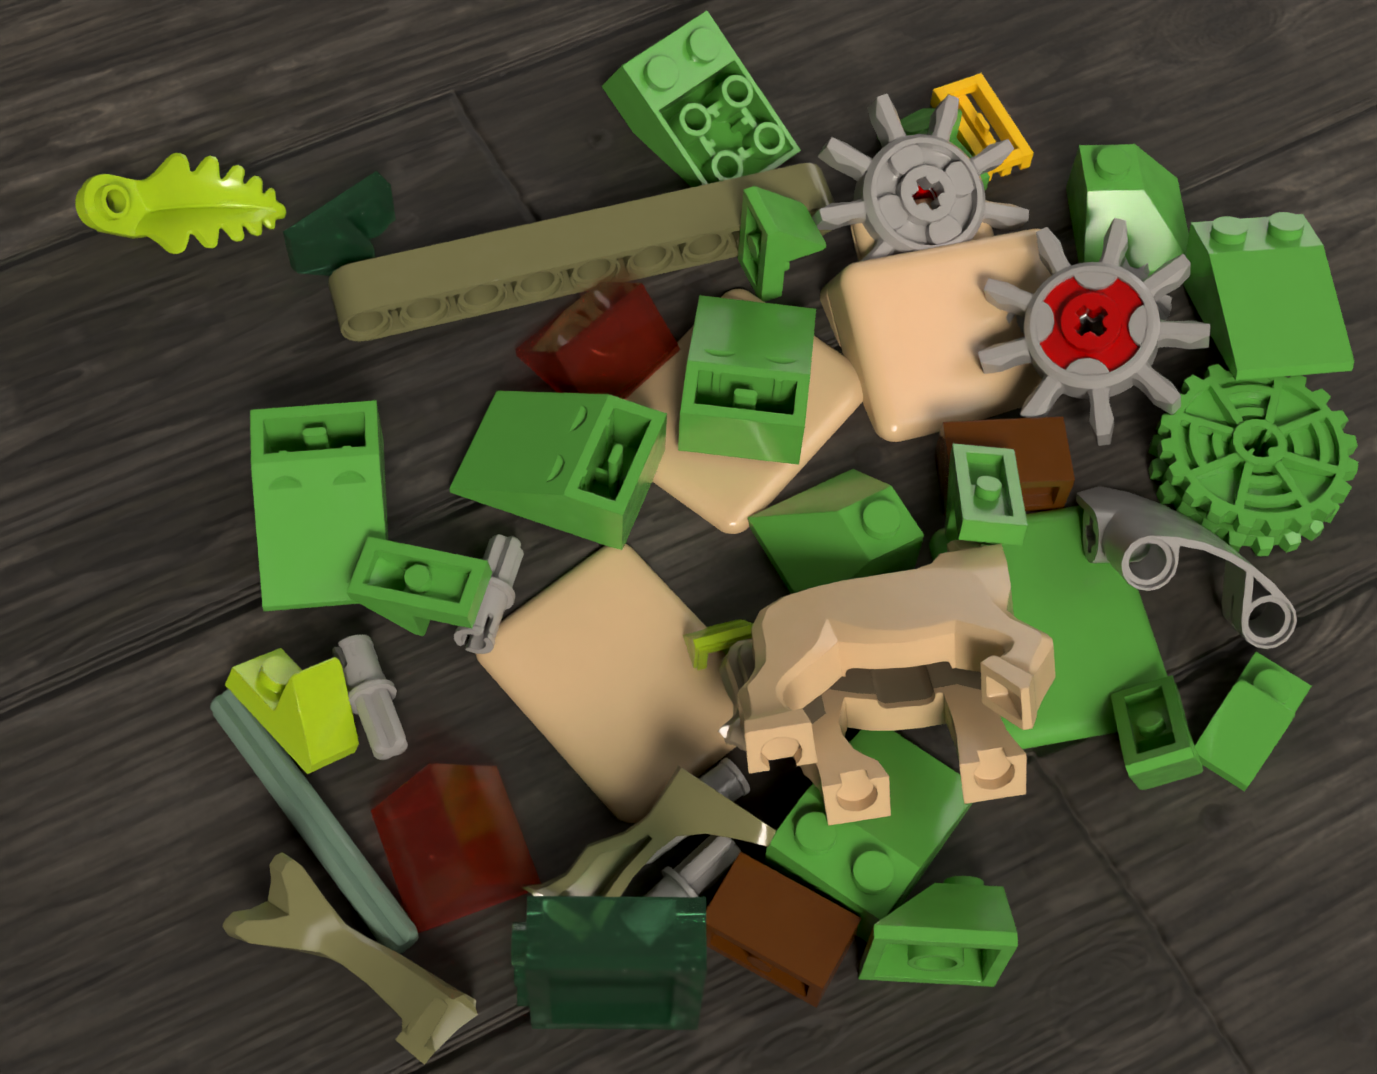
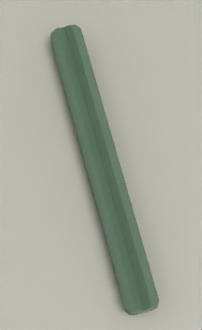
M229 689L215 697L210 704L213 716L379 944L399 954L405 952L419 938L417 927L289 754Z

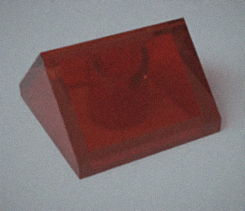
M600 282L516 348V356L558 393L609 394L626 399L681 349L642 283Z
M428 764L371 810L404 909L417 927L418 933L529 893L521 887L541 884L496 766Z

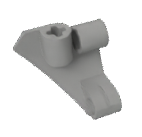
M1097 486L1077 493L1076 502L1084 509L1082 539L1088 562L1110 563L1128 584L1139 590L1150 591L1161 588L1174 576L1178 565L1180 546L1207 551L1226 559L1221 603L1222 613L1226 621L1247 642L1257 648H1274L1286 642L1294 632L1297 623L1296 610L1286 596L1270 579L1219 536L1196 521L1161 503L1125 491ZM1267 602L1263 613L1254 620H1249L1253 609L1261 603Z

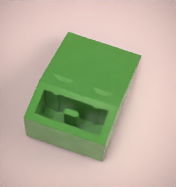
M708 11L700 14L623 64L602 85V88L632 132L690 187L774 170L801 151Z
M699 295L681 401L678 451L799 465L807 412L816 309Z
M496 391L450 486V493L608 547L623 550L665 452L667 413L609 394Z
M377 401L250 410L251 471L263 610L275 611L359 604L349 598L346 591L367 537L388 540L384 442Z

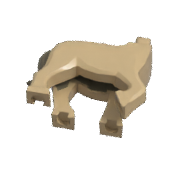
M965 540L950 541L947 544V553H940L931 564L917 569L843 580L783 596L759 611L751 629L752 638L736 642L730 647L728 654L722 658L719 672L725 690L733 703V716L718 732L724 737L726 744L734 745L740 750L747 751L749 774L769 771L768 760L793 757L796 760V765L802 768L803 774L818 788L823 799L828 826L891 816L889 775L878 760L860 753L849 744L845 738L847 728L895 731L947 724L959 759L964 804L1026 794L1027 754L1006 730L1001 716L1022 730L1033 729L1040 704L1056 678L1053 639L1048 634L1018 620L1014 616L1011 583L1002 544L987 546L975 541Z

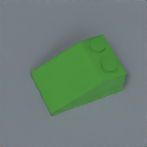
M1278 212L1269 217L1239 219L1224 216L1216 218L1214 221L1191 222L1185 254L1191 263L1190 276L1183 282V285L1203 322L1210 324V335L1235 380L1352 371L1354 358L1325 249L1303 214Z
M861 729L849 744L860 753L878 760L889 775L891 816L828 826L823 799L818 788L813 783L776 831L769 847L766 848L763 864L861 917L856 935L865 942H868L874 924L902 906L972 803L964 804L960 774L895 731Z

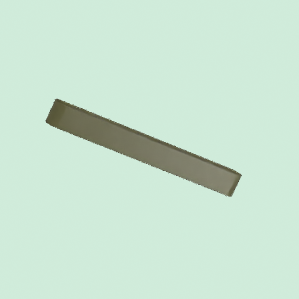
M801 163L341 266L329 277L328 286L342 335L352 341H369L737 257L743 189L752 186L803 203L811 216L819 209L835 203L821 168L817 164ZM819 230V231H820L821 235L823 236V235L827 234L828 232H830V231H832V230Z

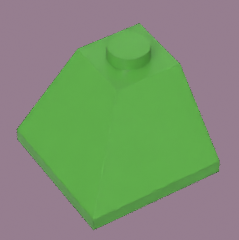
M1136 144L1079 145L1066 185L1078 262H1099L1103 251L1104 236L1114 218L1126 220L1128 249L1125 257L1130 267L1138 269L1148 263L1149 275H1151L1165 262L1179 255H1185L1189 233L1178 178Z
M855 469L842 473L747 518L751 531L791 594L843 580L915 569L924 537L923 532L891 485Z
M955 876L947 878L943 883L932 884L874 924L859 963L858 979L994 987L1018 947L1017 929L1004 887L985 886L982 879L972 876Z

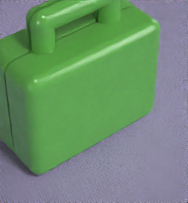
M1080 505L1026 514L1028 526L1023 546L1002 545L1008 565L1014 616L1018 620L1048 634L1053 639L1056 678L1040 704L1033 729L1022 730L1001 716L1006 730L1022 749L1116 733L1118 729L1110 694L1168 676L1139 590L1128 584L1110 563L1088 562L1082 539L1084 509ZM945 528L935 532L930 540L929 548L933 561L940 553H947V544L950 541L946 539Z

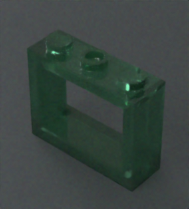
M527 896V922H513L511 961L512 966H514V986L517 987V1006H529L532 1029L698 1030L707 972L706 898Z

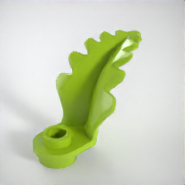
M182 153L171 154L154 173L144 180H133L110 174H99L90 177L79 189L75 199L77 214L88 227L102 233L132 239L149 237L171 254H179L185 251L190 234L194 235L205 248H215L218 244L220 228L227 233L231 240L238 242L244 239L243 227L251 235L259 236L262 234V224L268 229H274L276 220L285 218L287 213L285 206L276 200L274 189L269 188L263 193V181L259 176H253L246 184L243 183L245 170L242 166H232L226 176L221 179L219 162L216 157H205L196 170L191 172L188 159Z

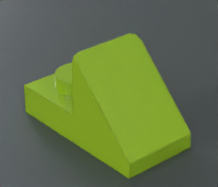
M279 648L232 667L225 686L307 774L355 753L359 741L343 668L337 657L302 670L282 648Z

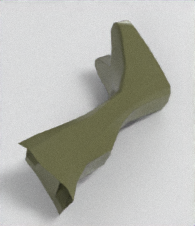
M678 766L647 816L624 832L588 844L566 873L545 883L521 888L532 893L552 922L569 932L580 944H583L593 934L601 933L612 908L632 878L658 850L675 837L706 833L769 847L776 830Z
M284 853L275 855L269 865L271 885L268 901L251 909L232 912L223 923L222 927L228 936L244 942L313 954L332 959L345 966L367 983L402 1018V1032L395 1040L424 1065L460 1027L478 1015L475 999L449 985L403 955L349 927L328 903L306 870Z

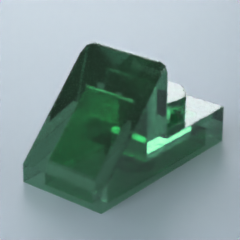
M375 171L283 231L290 266L298 274L331 276L341 266L376 258L373 244L368 239L382 234L389 224L396 220L391 184Z

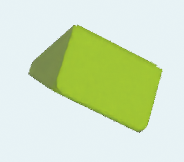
M738 619L683 635L693 668H697V670L706 669L708 653L722 650L727 655L730 647L736 642L752 638L751 629L754 623Z

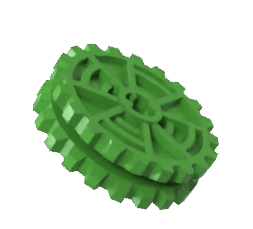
M1219 364L1207 368L1204 380L1195 375L1187 378L1181 388L1183 393L1180 394L1181 407L1173 415L1168 412L1162 414L1156 428L1158 434L1153 435L1148 452L1157 458L1151 461L1148 470L1150 479L1162 482L1156 493L1161 504H1173L1177 512L1191 518L1219 536L1235 551L1239 552L1242 546H1247L1253 549L1256 556H1269L1273 546L1279 545L1288 553L1297 550L1301 543V536L1310 541L1316 539L1324 529L1323 522L1331 523L1340 508L1338 503H1343L1352 486L1346 481L1353 480L1358 471L1359 463L1348 457L1354 453L1358 446L1356 436L1343 432L1342 429L1347 424L1348 418L1343 410L1331 411L1327 406L1331 396L1323 389L1312 392L1306 388L1307 378L1303 375L1290 376L1289 378L1284 376L1235 380L1230 371H1226Z

